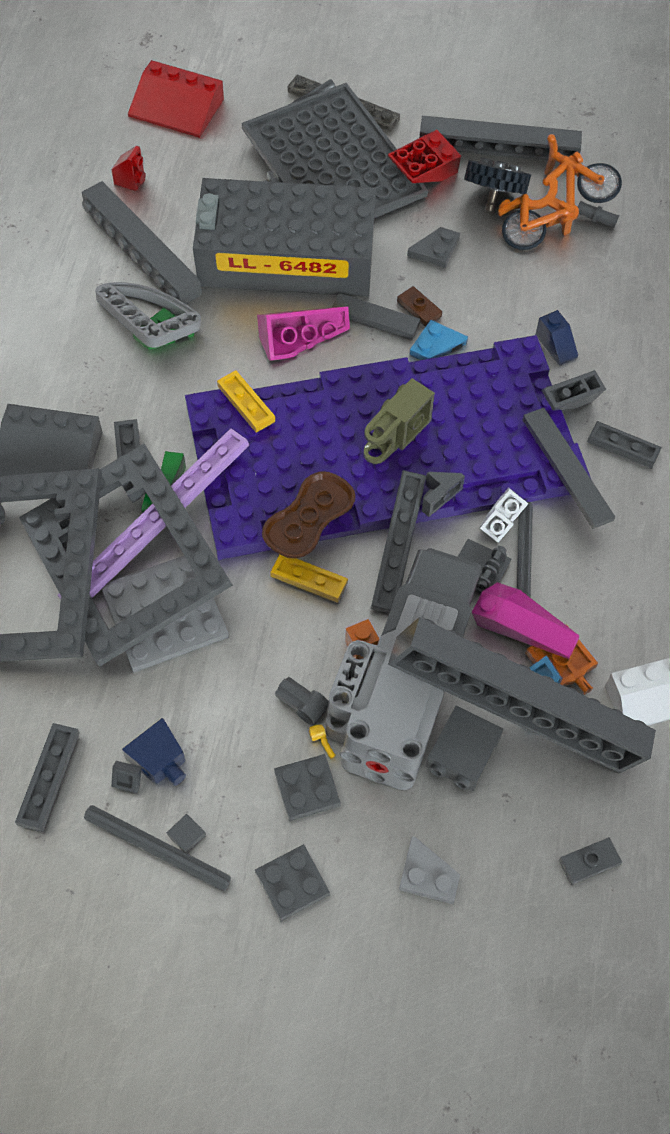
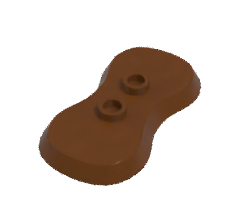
M322 471L308 476L301 484L295 500L287 508L267 519L262 529L263 540L272 550L284 557L296 559L308 555L315 549L320 535L327 524L344 515L352 508L356 496L353 487L346 480L331 472Z

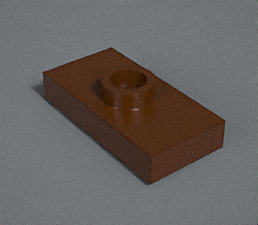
M414 286L397 296V302L414 317L419 318L425 327L430 320L436 321L442 317L443 311Z

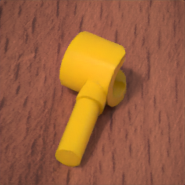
M319 724L310 726L309 734L311 741L320 740L329 758H334L336 755L328 743L324 727Z

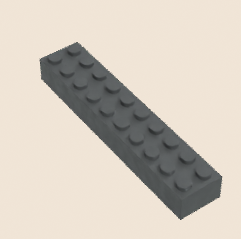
M419 617L396 637L388 665L616 772L622 773L651 759L656 730L647 726L643 721L634 720L624 715L620 710L611 709L601 704L597 699L588 698L578 693L574 688L565 687L555 682L551 677L542 676L532 671L528 666L517 664L507 659L503 654L494 653L484 648L480 643L471 642L459 636L455 631L446 630L436 625L432 620Z

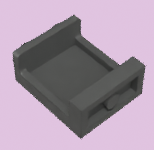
M456 705L428 756L426 767L429 768L432 774L438 777L445 776L451 779L459 788L474 791L494 748L497 747L504 729Z

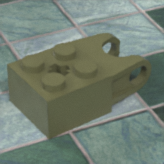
M413 378L406 384H402L396 394L383 403L381 410L366 426L364 436L368 442L364 447V458L370 463L379 464L385 461L398 448L403 450L431 422L435 393ZM371 449H379L382 454L378 457H372L368 452Z

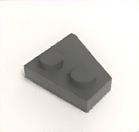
M440 227L409 247L407 256L445 268L460 239V233Z

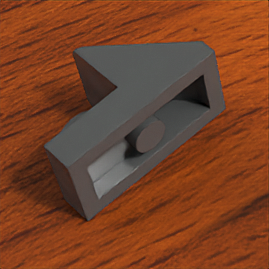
M428 472L425 485L430 490L423 497L422 512L430 517L463 489L465 476L462 473Z

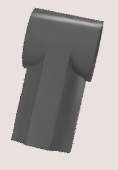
M290 677L284 678L275 692L277 698L296 710L297 715L309 725H314L328 708L329 701L325 696L315 690L310 692Z

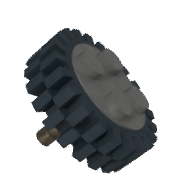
M481 157L480 161L468 160L464 180L490 189L485 210L493 212L498 191L527 194L531 174L522 172V167Z

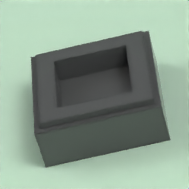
M115 761L112 767L111 787L137 793L140 788L142 767Z
M187 813L166 832L169 838L185 853L189 852L206 835L205 831Z

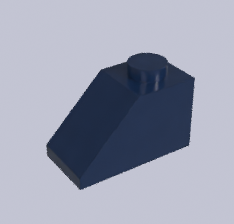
M556 310L540 317L535 335H537L539 341L560 366L578 358L570 324L562 314Z

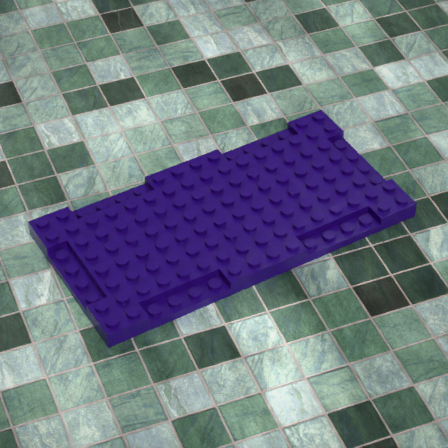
M537 335L494 342L493 348L413 362H409L408 358L404 357L319 372V378L255 388L253 391L275 415V422L257 433L220 389L185 395L197 460L230 429L243 436L249 443V446L204 489L218 560L271 551L272 549L265 543L262 537V529L265 522L275 513L287 508L295 500L301 484L308 476L322 471L331 472L346 480L353 487L356 496L355 502L348 512L327 524L320 535L319 541L389 529L403 470L421 475H427L428 472L462 473L465 476L463 489L430 517L422 512L423 497L430 490L424 484L416 523L491 510L508 487L526 502L570 495L523 422V415L545 408L590 477L579 445L573 442L562 410L553 411L542 393V390L552 386V383L548 376L550 369ZM411 378L433 391L435 395L431 422L403 450L398 448L382 463L373 464L368 462L363 456L364 447L368 442L364 436L365 428L381 410L383 403L387 399H391L396 394L398 388L402 384H406ZM371 449L368 452L372 457H378L382 454L379 449Z

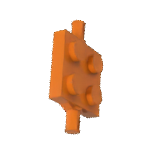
M578 640L569 659L534 646L526 649L525 654L533 664L545 656L549 657L563 678L560 682L561 685L566 687L576 683L584 695L593 689L584 676L596 668L598 662L580 640Z

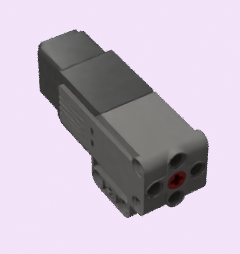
M432 548L418 550L406 584L402 585L397 592L378 645L357 640L350 643L347 647L329 694V712L327 714L325 732L330 739L343 743L340 752L342 757L341 763L348 772L399 790H408L413 787L445 691L388 665L396 637L419 617L432 620L436 625L446 630L455 631L459 636L464 637L471 614L470 605L481 573V566L478 563ZM353 655H361L363 659H355ZM340 722L344 726L336 728L332 725V723Z

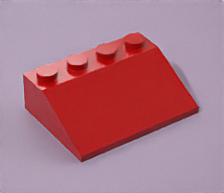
M151 60L142 72L128 111V117L200 138L224 101L223 81Z

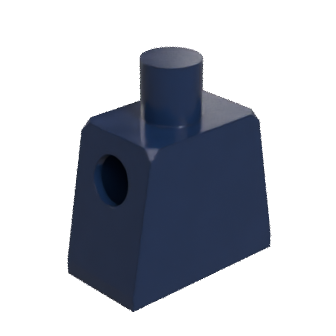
M163 718L122 748L125 759L132 765L142 767L141 773L155 784L167 777L176 786L186 777V774L180 768L186 761L183 750Z

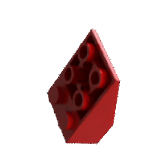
M438 130L388 154V157L411 183L444 181L458 173L461 155Z

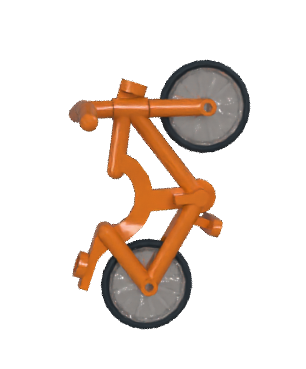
M550 134L547 137L549 158L544 170L546 177L543 179V185L549 186V191L544 198L539 200H531L527 194H522L512 202L506 199L499 205L498 215L500 217L513 209L520 208V210L507 216L502 225V235L505 242L518 250L535 248L545 238L546 229L558 223L562 225V234L564 236L568 235L571 232L572 221L577 219L579 215V209L575 205V176L578 177V191L586 200L593 203H605L614 199L621 190L622 179L619 172L613 166L605 163H595L585 167L581 164L583 163V158L578 151L569 157L562 155L558 152L555 135ZM556 161L559 162L560 165L554 169ZM565 171L566 202L555 198L558 190L557 178ZM546 206L556 210L542 217L538 213L531 211Z

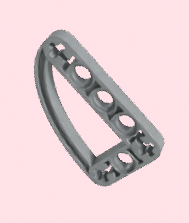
M112 282L99 285L95 290L97 302L148 347H160L201 329V316L199 313L182 301L157 289L135 283ZM125 296L155 303L178 316L156 324Z

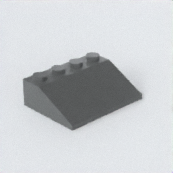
M7 404L0 426V477L92 469L103 433L99 416Z

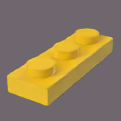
M237 370L217 380L218 388L256 433L275 422V415Z
M280 554L270 571L272 578L337 603L348 584V578L297 558H287Z

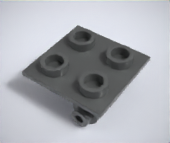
M467 539L458 557L476 562L481 566V573L475 590L482 593L485 589L500 582L512 559L507 557V550L503 546H498L492 550L473 540Z

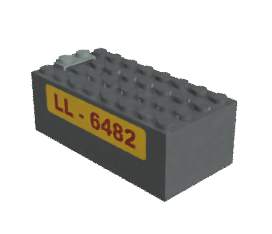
M202 178L193 241L196 275L200 279L201 287L335 295L342 293L351 296L369 297L376 188Z

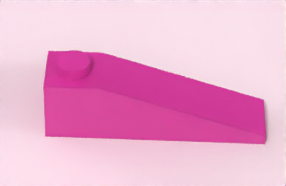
M348 306L257 314L259 338L270 361L292 358L298 353L350 329Z
M498 582L482 591L472 610L477 626L568 659L579 640V635L521 590Z

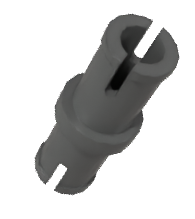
M583 201L579 202L578 209L580 215L593 219L592 222L594 223L598 221L615 228L620 215L605 211L601 206L595 207Z

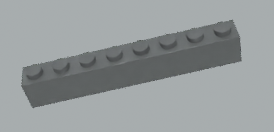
M423 115L419 138L438 130L458 152L547 161L549 158L547 137L550 134L555 135L558 152L564 156L569 157L577 151L580 153L582 144V131Z
M103 181L81 192L84 210L94 216L96 223L102 225L106 229L107 234L117 240L120 248L126 250L132 260L142 266L145 274L150 275L159 288H163L167 294L185 304L202 295L200 279Z

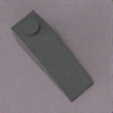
M593 370L546 387L542 390V393L554 411L576 409L592 403L606 388L597 372Z

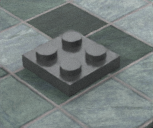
M325 754L274 768L289 821L341 806Z
M304 844L255 869V873L280 922L330 896V891Z

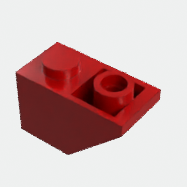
M136 145L122 154L111 169L114 185L137 191L139 186L144 183L146 173L143 168L140 146Z

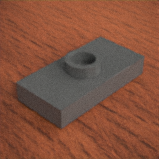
M610 837L562 856L559 859L571 885L617 867L622 863Z

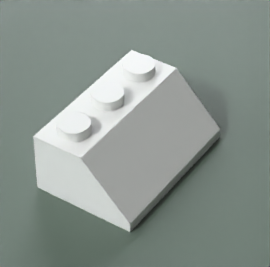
M670 658L611 673L605 687L614 709L620 710L624 715L634 720L643 721L647 726L670 720Z

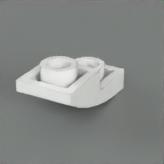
M508 487L487 514L479 528L496 542H499L514 525L513 521L528 503Z

